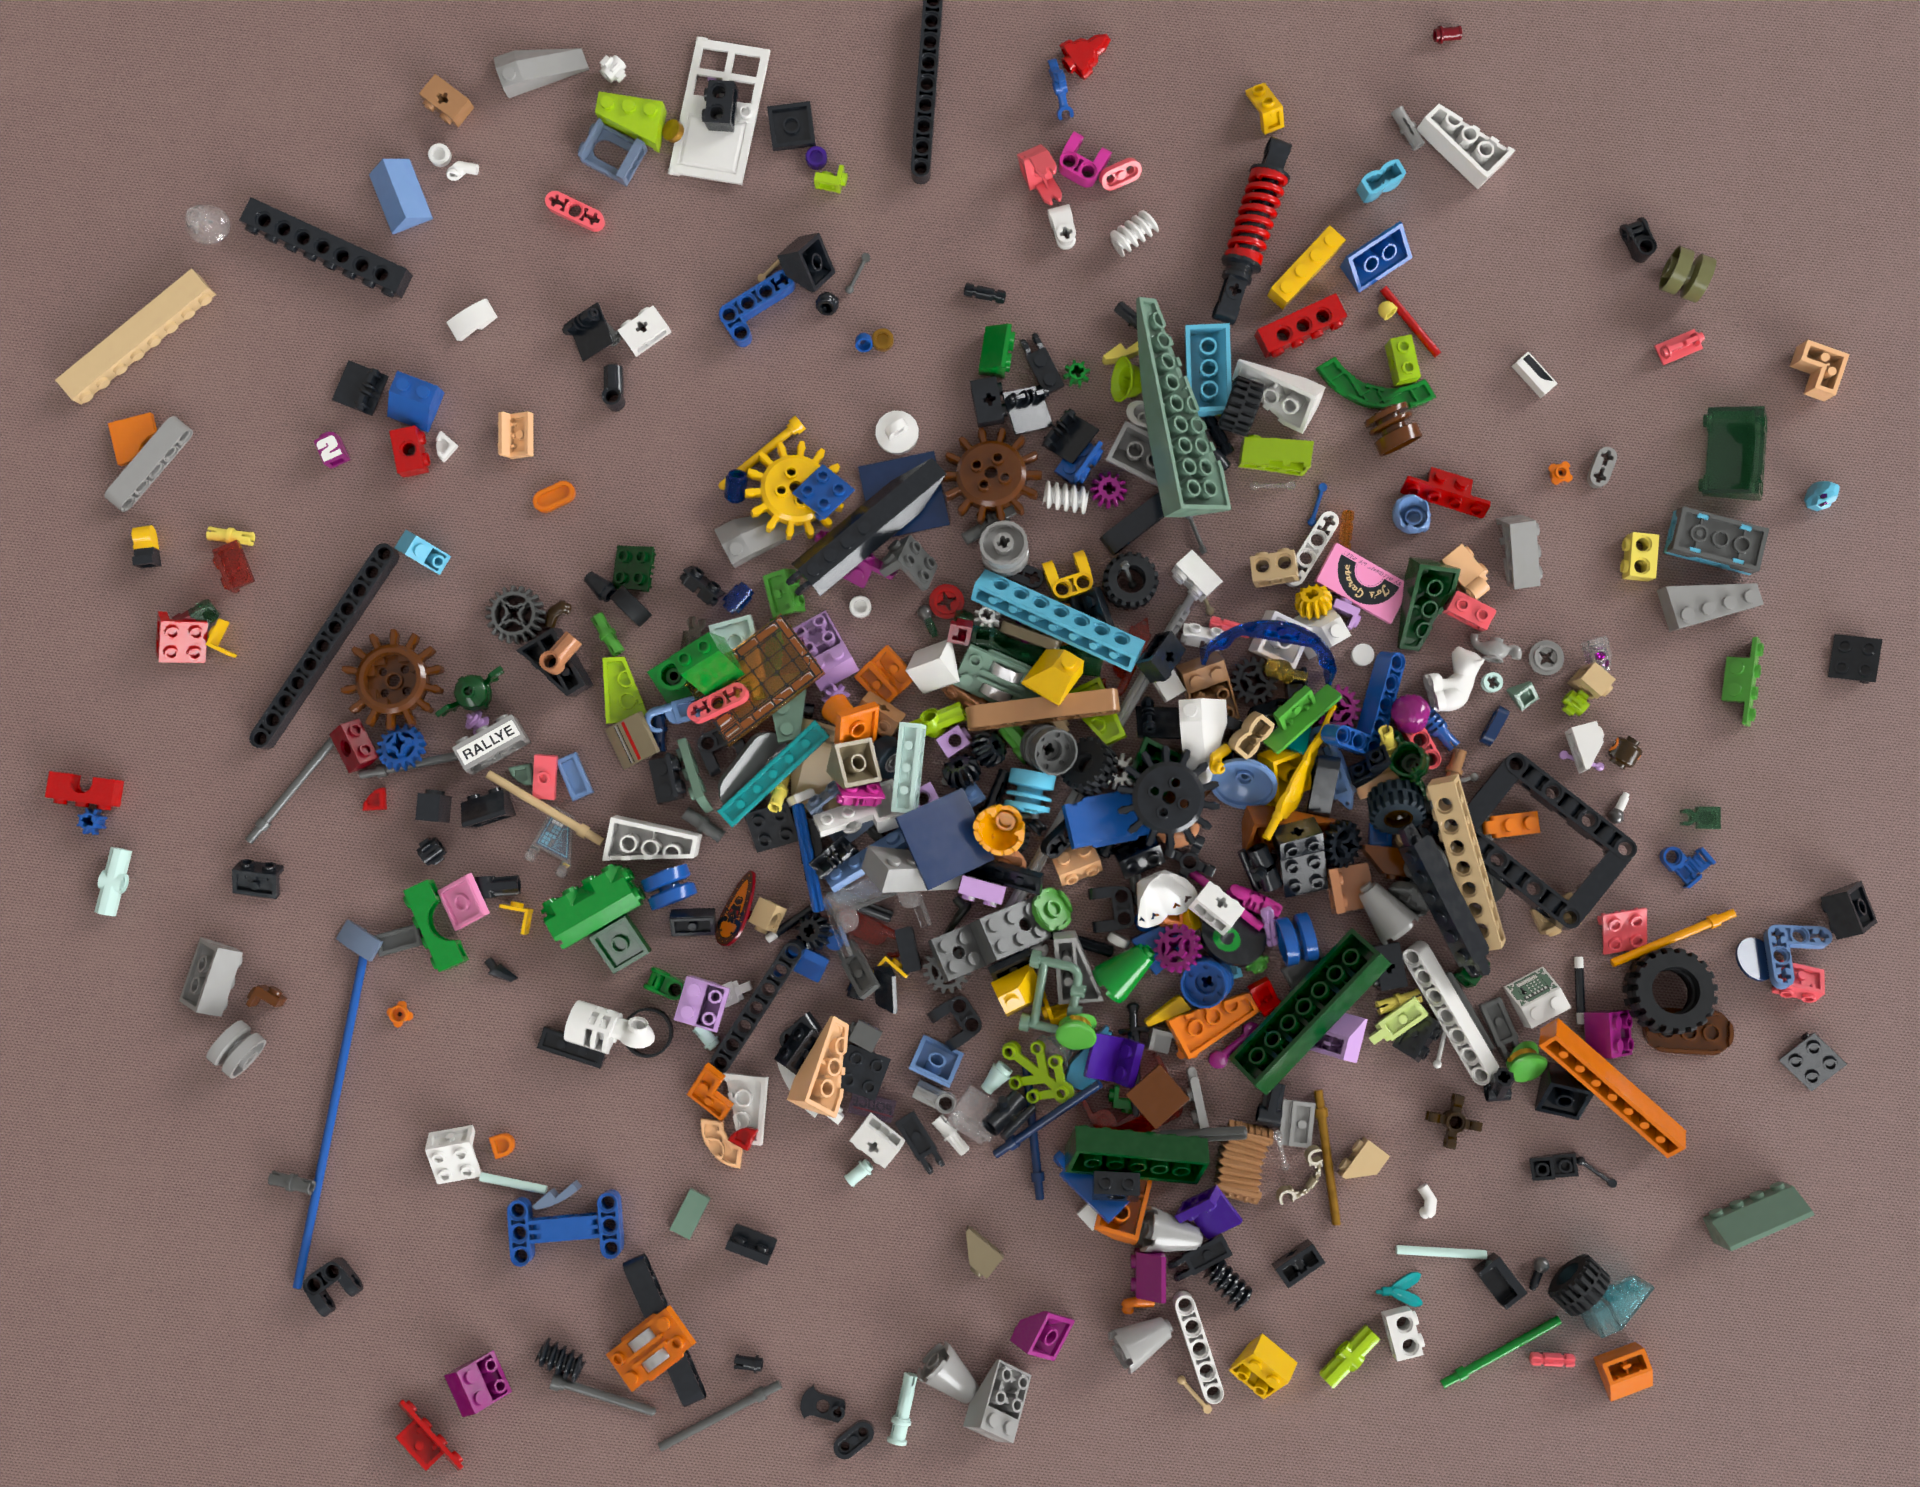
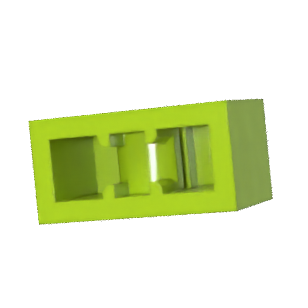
M1412 334L1389 339L1385 345L1393 386L1399 387L1416 383L1421 374Z

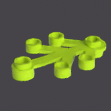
M1012 1040L1003 1045L1002 1054L1006 1059H1014L1033 1074L1030 1076L1021 1077L1020 1075H1015L1009 1079L1011 1089L1018 1090L1022 1086L1042 1083L1051 1088L1042 1091L1038 1089L1028 1091L1026 1099L1029 1103L1035 1104L1039 1100L1055 1098L1057 1102L1064 1103L1074 1096V1087L1065 1080L1062 1066L1063 1058L1059 1054H1054L1048 1059V1065L1054 1069L1056 1080L1050 1076L1045 1055L1046 1046L1043 1041L1037 1040L1030 1046L1031 1052L1036 1055L1038 1066L1021 1053L1022 1049L1017 1041ZM1036 1044L1040 1046V1051L1036 1049ZM1007 1048L1012 1050V1055L1009 1054ZM1053 1058L1058 1060V1065L1053 1062ZM1014 1079H1016L1019 1082L1018 1086L1015 1085ZM1060 1089L1065 1092V1096L1060 1093ZM1031 1093L1036 1095V1099L1032 1098Z

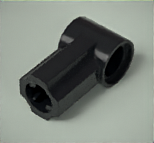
M608 364L604 366L602 400L611 411L615 412L620 411L625 406L623 366ZM612 396H618L615 402H609Z
M519 875L475 877L483 899L521 894Z
M1498 1068L1491 1081L1484 1085L1485 1100L1487 1102L1510 1101L1512 1096L1511 1087L1515 1081L1514 1074L1508 1071L1507 1068Z
M1278 1083L1267 1095L1263 1093L1262 1101L1257 1107L1255 1123L1279 1128L1282 1118L1281 1105L1286 1085Z

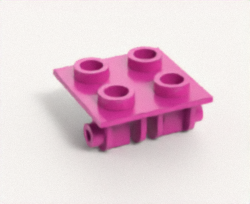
M836 782L840 792L836 796V802L840 803L841 806L852 805V803L854 806H857L859 803L860 806L876 807L881 805L882 799H885L879 782L843 789Z

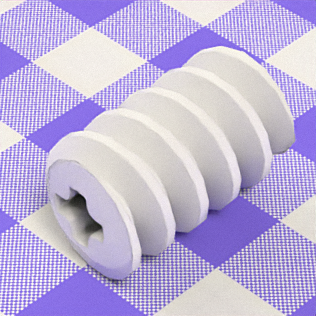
M1141 210L1138 216H1132L1131 221H1125L1124 226H1118L1117 231H1111V242L1118 254L1124 257L1123 249L1131 252L1130 244L1138 247L1137 239L1145 242L1144 234L1152 237L1151 229L1159 232L1158 225L1150 214Z
M1047 480L1043 503L1046 502L1047 509H1050L1052 504L1055 503L1056 510H1059L1060 506L1063 505L1065 512L1072 506L1073 513H1076L1080 507L1082 514H1085L1089 491L1086 493L1085 487L1082 486L1078 492L1074 484L1068 490L1067 483H1064L1060 489L1058 482H1055L1054 486L1051 487L1050 481Z

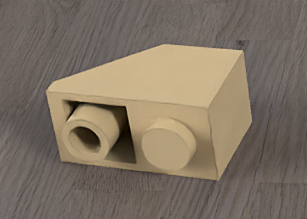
M1363 1137L1362 1140L1358 1139L1352 1147L1353 1152L1349 1158L1345 1157L1338 1167L1340 1169L1338 1174L1345 1179L1377 1175L1390 1156Z

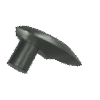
M959 895L953 899L954 904L959 910L954 914L944 934L954 930L971 909L972 902L965 903Z

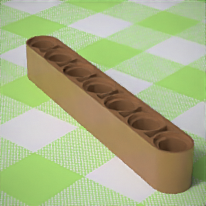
M1116 688L1068 693L1059 706L1044 697L978 704L965 708L968 731H982L1104 716L1121 711L1118 690Z

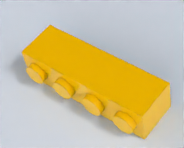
M1331 226L1327 227L1271 287L1267 296L1284 310L1342 248L1346 239Z

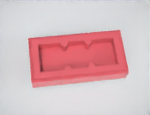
M534 755L532 795L538 799H556L557 755Z

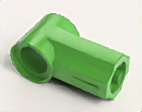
M1019 726L1000 728L998 732L1012 747V751L1017 758L1025 765L1026 762L1021 757L1020 752L1021 738L1024 735L1022 729Z

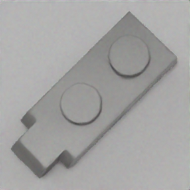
M1189 1066L1186 1069L1189 1088H1186V1094L1190 1099L1189 1102L1192 1101L1194 1110H1191L1193 1124L1197 1123L1200 1129L1207 1128L1209 1124L1197 1070L1193 1066Z

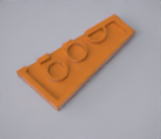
M1243 992L1222 1000L1214 1007L1198 1008L1167 1019L1165 1022L1186 1059L1190 1060L1260 1011L1251 994Z

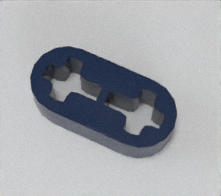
M1500 705L1495 709L1479 737L1481 743L1488 747L1492 745L1507 720L1510 711Z

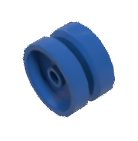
M687 864L661 870L641 881L644 892L651 893L659 890V893L648 899L652 911L698 893L694 882L679 884V882L689 878L691 875Z
M1307 912L1294 914L1292 922L1288 917L1275 919L1278 947L1287 967L1299 964L1301 957L1306 962L1319 959L1316 934Z

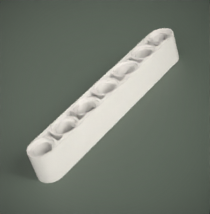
M1416 941L1403 952L1404 963L1473 1081L1478 1085H1486L1497 1072L1499 1065L1429 945L1424 941Z

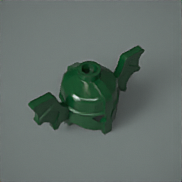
M501 665L491 671L486 680L477 675H467L458 678L454 689L456 702L442 707L435 712L436 716L440 717L442 715L445 717L449 712H456L460 706L465 710L472 711L482 709L486 711L490 708L489 704L492 700L490 684L498 681V677L504 673Z
M1396 729L1393 731L1395 734L1394 738L1399 745L1391 754L1390 760L1392 763L1389 767L1399 778L1410 781L1416 780V785H1419L1423 796L1429 802L1426 795L1427 787L1421 778L1428 771L1430 757L1422 747L1413 742L1405 741L1401 731Z

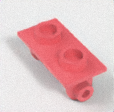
M1693 329L1659 343L1654 347L1664 366L1702 350L1703 346L1701 343L1705 337L1702 332L1698 333Z

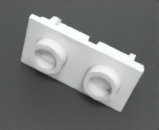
M1184 623L1180 642H1183L1184 645L1199 647L1201 641H1205L1204 649L1219 652V650H1224L1227 643V632L1217 627L1208 628L1196 623Z

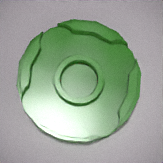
M1048 887L1043 889L1040 895L1034 896L1032 914L1041 928L1049 932H1057L1070 924L1072 905L1069 898L1061 890Z

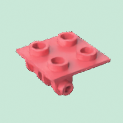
M1634 908V910H1621V912L1614 911V913L1609 914L1601 913V916L1597 917L1598 924L1602 925L1604 955L1630 951L1647 944V908Z

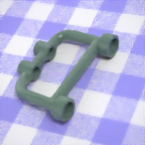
M1032 950L1029 967L1039 970L1031 1014L1022 1013L1019 1030L1028 1032L1029 1028L1056 1034L1058 1025L1039 1021L1048 966L1067 970L1073 974L1074 979L1070 992L1067 1016L1082 1013L1083 1006H1079L1078 1003L1079 998L1084 999L1087 985L1082 984V972L1076 964L1042 956V951Z

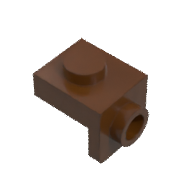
M259 985L253 987L247 996L249 1000L246 1005L248 1007L257 1006L262 999L273 1007H280L284 1005L287 998L282 995L283 992L274 986Z

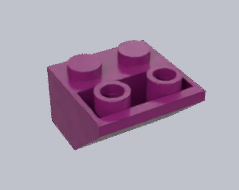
M1630 1010L1584 1012L1585 1042L1603 1058L1633 1055L1634 1041L1631 1037L1633 1020L1629 1014Z
M494 1350L444 1375L462 1417L474 1415L512 1392Z

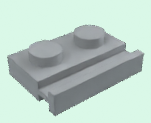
M1283 1099L1281 1105L1282 1118L1278 1130L1277 1144L1303 1148L1311 1146L1316 1103Z

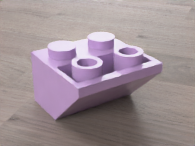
M692 975L687 976L674 1020L717 1033L730 988Z
M1345 1013L1310 1050L1357 1063L1368 1019Z

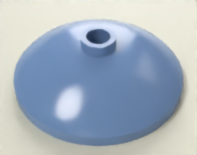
M1249 758L1226 760L1222 762L1224 763L1225 771L1222 774H1213L1211 781H1217L1219 784L1217 788L1212 790L1214 795L1223 803L1235 808L1246 809V806L1266 805L1273 800L1277 792V779L1271 769Z

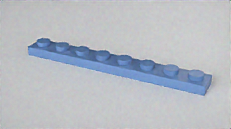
M975 782L974 786L969 785L966 789L964 788L972 808L986 799ZM900 828L869 845L895 849L908 848ZM867 847L845 860L842 865H837L838 868H833V871L825 878L834 893L865 874L861 867Z

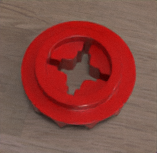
M943 584L932 591L929 605L936 616L942 619H953L961 613L964 606V597L956 586ZM943 593H945L948 599H955L950 603V610L945 605H938L943 601Z

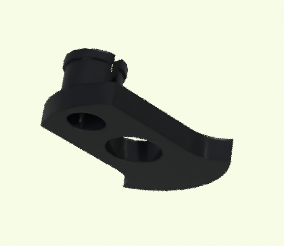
M814 1385L810 1386L802 1396L800 1409L804 1419L807 1416H816L839 1423L845 1415V1399L821 1393L815 1389ZM819 1400H826L830 1406L827 1411L821 1412L817 1409V1402ZM838 1406L842 1411L840 1414L834 1412L835 1409H838Z

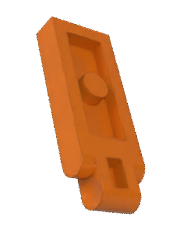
M1538 811L1489 816V821H1484L1482 824L1483 834H1491L1492 838L1540 833Z

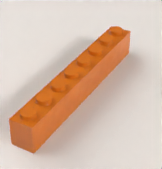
M1556 1018L1540 1029L1539 1047L1666 1158L1686 1149V1130L1559 1018Z

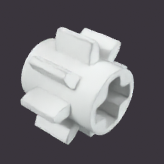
M606 55L599 62L602 68L600 73L608 82L612 83L617 80L620 83L626 76L624 70L626 65L618 56L614 55L609 58Z
M983 605L980 611L975 610L977 618L974 619V625L980 626V632L989 630L991 633L994 626H1000V621L997 620L1000 618L999 612H995Z

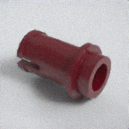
M1438 26L1433 30V41L1438 42V44H1442L1443 41L1461 40L1462 38L1461 26L1445 28Z

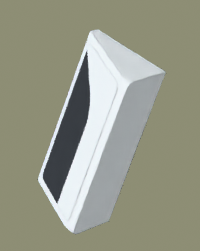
M1529 352L1511 366L1540 398L1558 384Z

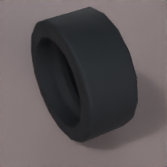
M621 586L610 597L639 627L652 616L624 586Z

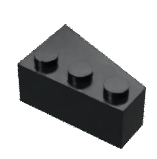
M551 628L516 650L530 661L531 665L540 670L566 696L576 697L594 686L576 653L565 663V668L560 674L552 675L540 666L539 658L541 654L549 651L564 634L560 628ZM556 658L549 661V668L555 665Z

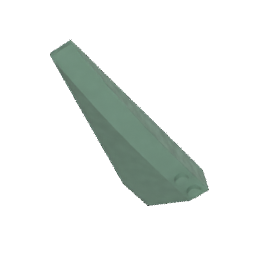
M1138 297L1136 299L1137 335L1142 395L1164 517H1188L1230 511L1231 505L1223 466L1220 460H1216L1213 453L1216 450L1213 441L1209 442L1205 432L1207 426L1205 421H1202L1198 415L1200 410L1187 376H1183L1180 367L1182 363L1179 357H1175L1171 347L1174 345L1172 338L1165 332L1164 327L1166 323L1157 300L1154 298Z

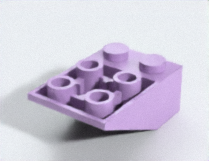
M826 610L792 628L823 671L814 679L820 691L829 688L831 683L836 684L859 671Z

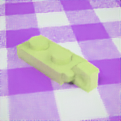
M1413 996L1375 1024L1376 1030L1369 1035V1039L1374 1045L1382 1039H1385L1387 1042L1393 1041L1426 1018L1429 1013L1417 998Z

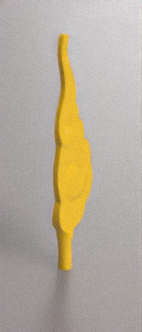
M1337 705L1329 709L1319 733L1309 745L1285 792L1278 800L1275 811L1271 816L1272 818L1262 836L1264 839L1270 841L1282 819H1287L1299 805L1308 785L1319 747L1323 741L1321 730L1324 725L1329 724Z

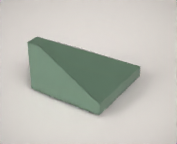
M1531 681L1506 690L1521 711L1539 699Z

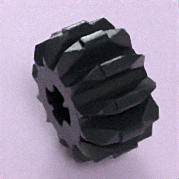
M984 730L972 738L973 742L970 746L973 748V751L971 753L975 755V760H979L981 766L990 768L1005 760L1007 751L1004 747L1006 744L1002 742V737H999L996 731Z
M967 753L962 756L957 755L956 758H950V762L944 764L945 768L942 772L950 788H955L956 790L966 789L967 786H974V782L980 780L981 768L973 755L968 756Z
M821 913L805 914V919H798L801 926L795 928L799 931L796 938L801 940L807 949L812 951L815 949L821 950L824 944H830L828 936H833V933L829 932L833 925L828 923L829 918L827 916H822Z

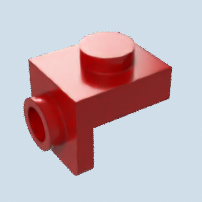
M1266 976L1247 986L1249 993L1264 1017L1269 1015L1281 1003L1270 980Z

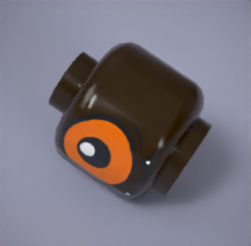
M1629 735L1626 739L1618 737L1608 751V755L1611 757L1609 761L1624 770L1626 767L1632 768L1643 753L1642 749L1638 747L1640 742Z

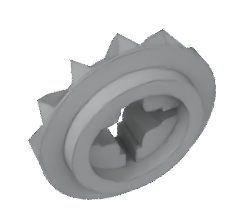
M1543 640L1536 643L1528 654L1529 665H1531L1534 672L1541 675L1555 674L1564 663V653L1561 647L1553 641ZM1551 652L1548 658L1550 660V663L1545 662L1543 664H1540L1541 660L1543 659L1540 653L1545 655Z

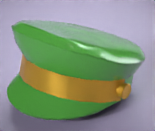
M1085 1013L1066 1016L1059 1022L1055 1037L1059 1044L1068 1049H1088L1096 1043L1097 1036L1094 1029L1097 1021L1094 1016Z
M1524 1041L1518 1044L1506 1062V1067L1508 1071L1514 1074L1516 1082L1534 1080L1545 1071L1548 1065L1547 1059L1539 1054L1537 1044L1532 1041Z

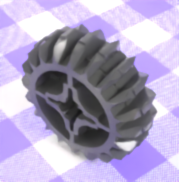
M511 585L510 592L506 587H503L502 595L496 591L495 596L497 599H489L493 606H486V610L490 611L491 614L485 615V618L492 620L487 624V627L494 628L491 633L498 635L500 641L506 638V643L511 644L514 639L515 644L519 645L522 638L527 643L529 642L528 635L533 638L536 637V634L533 632L535 629L542 631L538 623H545V620L540 618V616L545 615L546 611L539 610L544 606V603L537 602L540 598L539 595L535 594L532 596L533 590L528 589L525 591L524 586H520L517 590L515 585ZM514 598L526 599L523 604L519 603L515 606L509 603V600ZM504 607L505 616L501 619L502 622L500 623V611ZM531 607L532 616L528 623L526 621V614L530 611L529 608ZM511 609L518 612L517 615L521 621L513 618L514 614ZM514 624H518L523 628L517 632L505 630V628L511 627Z

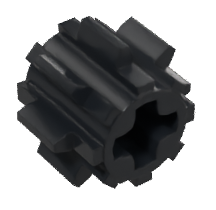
M436 837L432 839L426 838L419 843L420 847L416 849L417 854L427 866L431 864L437 865L445 859L443 855L447 853L441 841Z

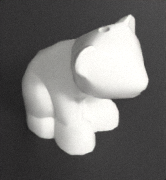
M1458 646L1452 652L1454 674L1447 679H1443L1439 673L1423 675V683L1430 706L1436 712L1454 711L1464 706L1468 701L1474 686L1475 677L1484 659L1477 653Z

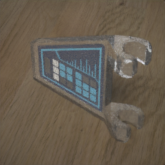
M553 806L554 809L573 819L574 816ZM548 815L532 845L525 853L524 858L534 862L540 849L562 860L555 874L564 879L571 867L573 830Z

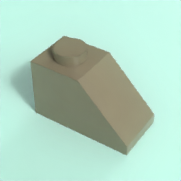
M968 1225L966 1227L969 1265L972 1266L970 1270L978 1277L983 1275L987 1279L1002 1261L1004 1254Z

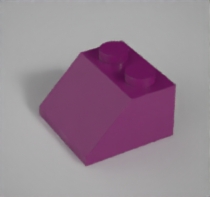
M1134 1248V1254L1130 1255V1266L1134 1268V1277L1130 1278L1131 1291H1134L1138 1299L1166 1303V1256L1164 1252L1146 1253L1141 1252L1140 1248Z

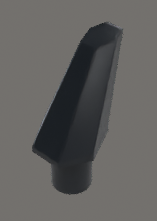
M491 957L484 962L490 970L488 975L508 982L518 979L517 976L502 966V964L497 965Z

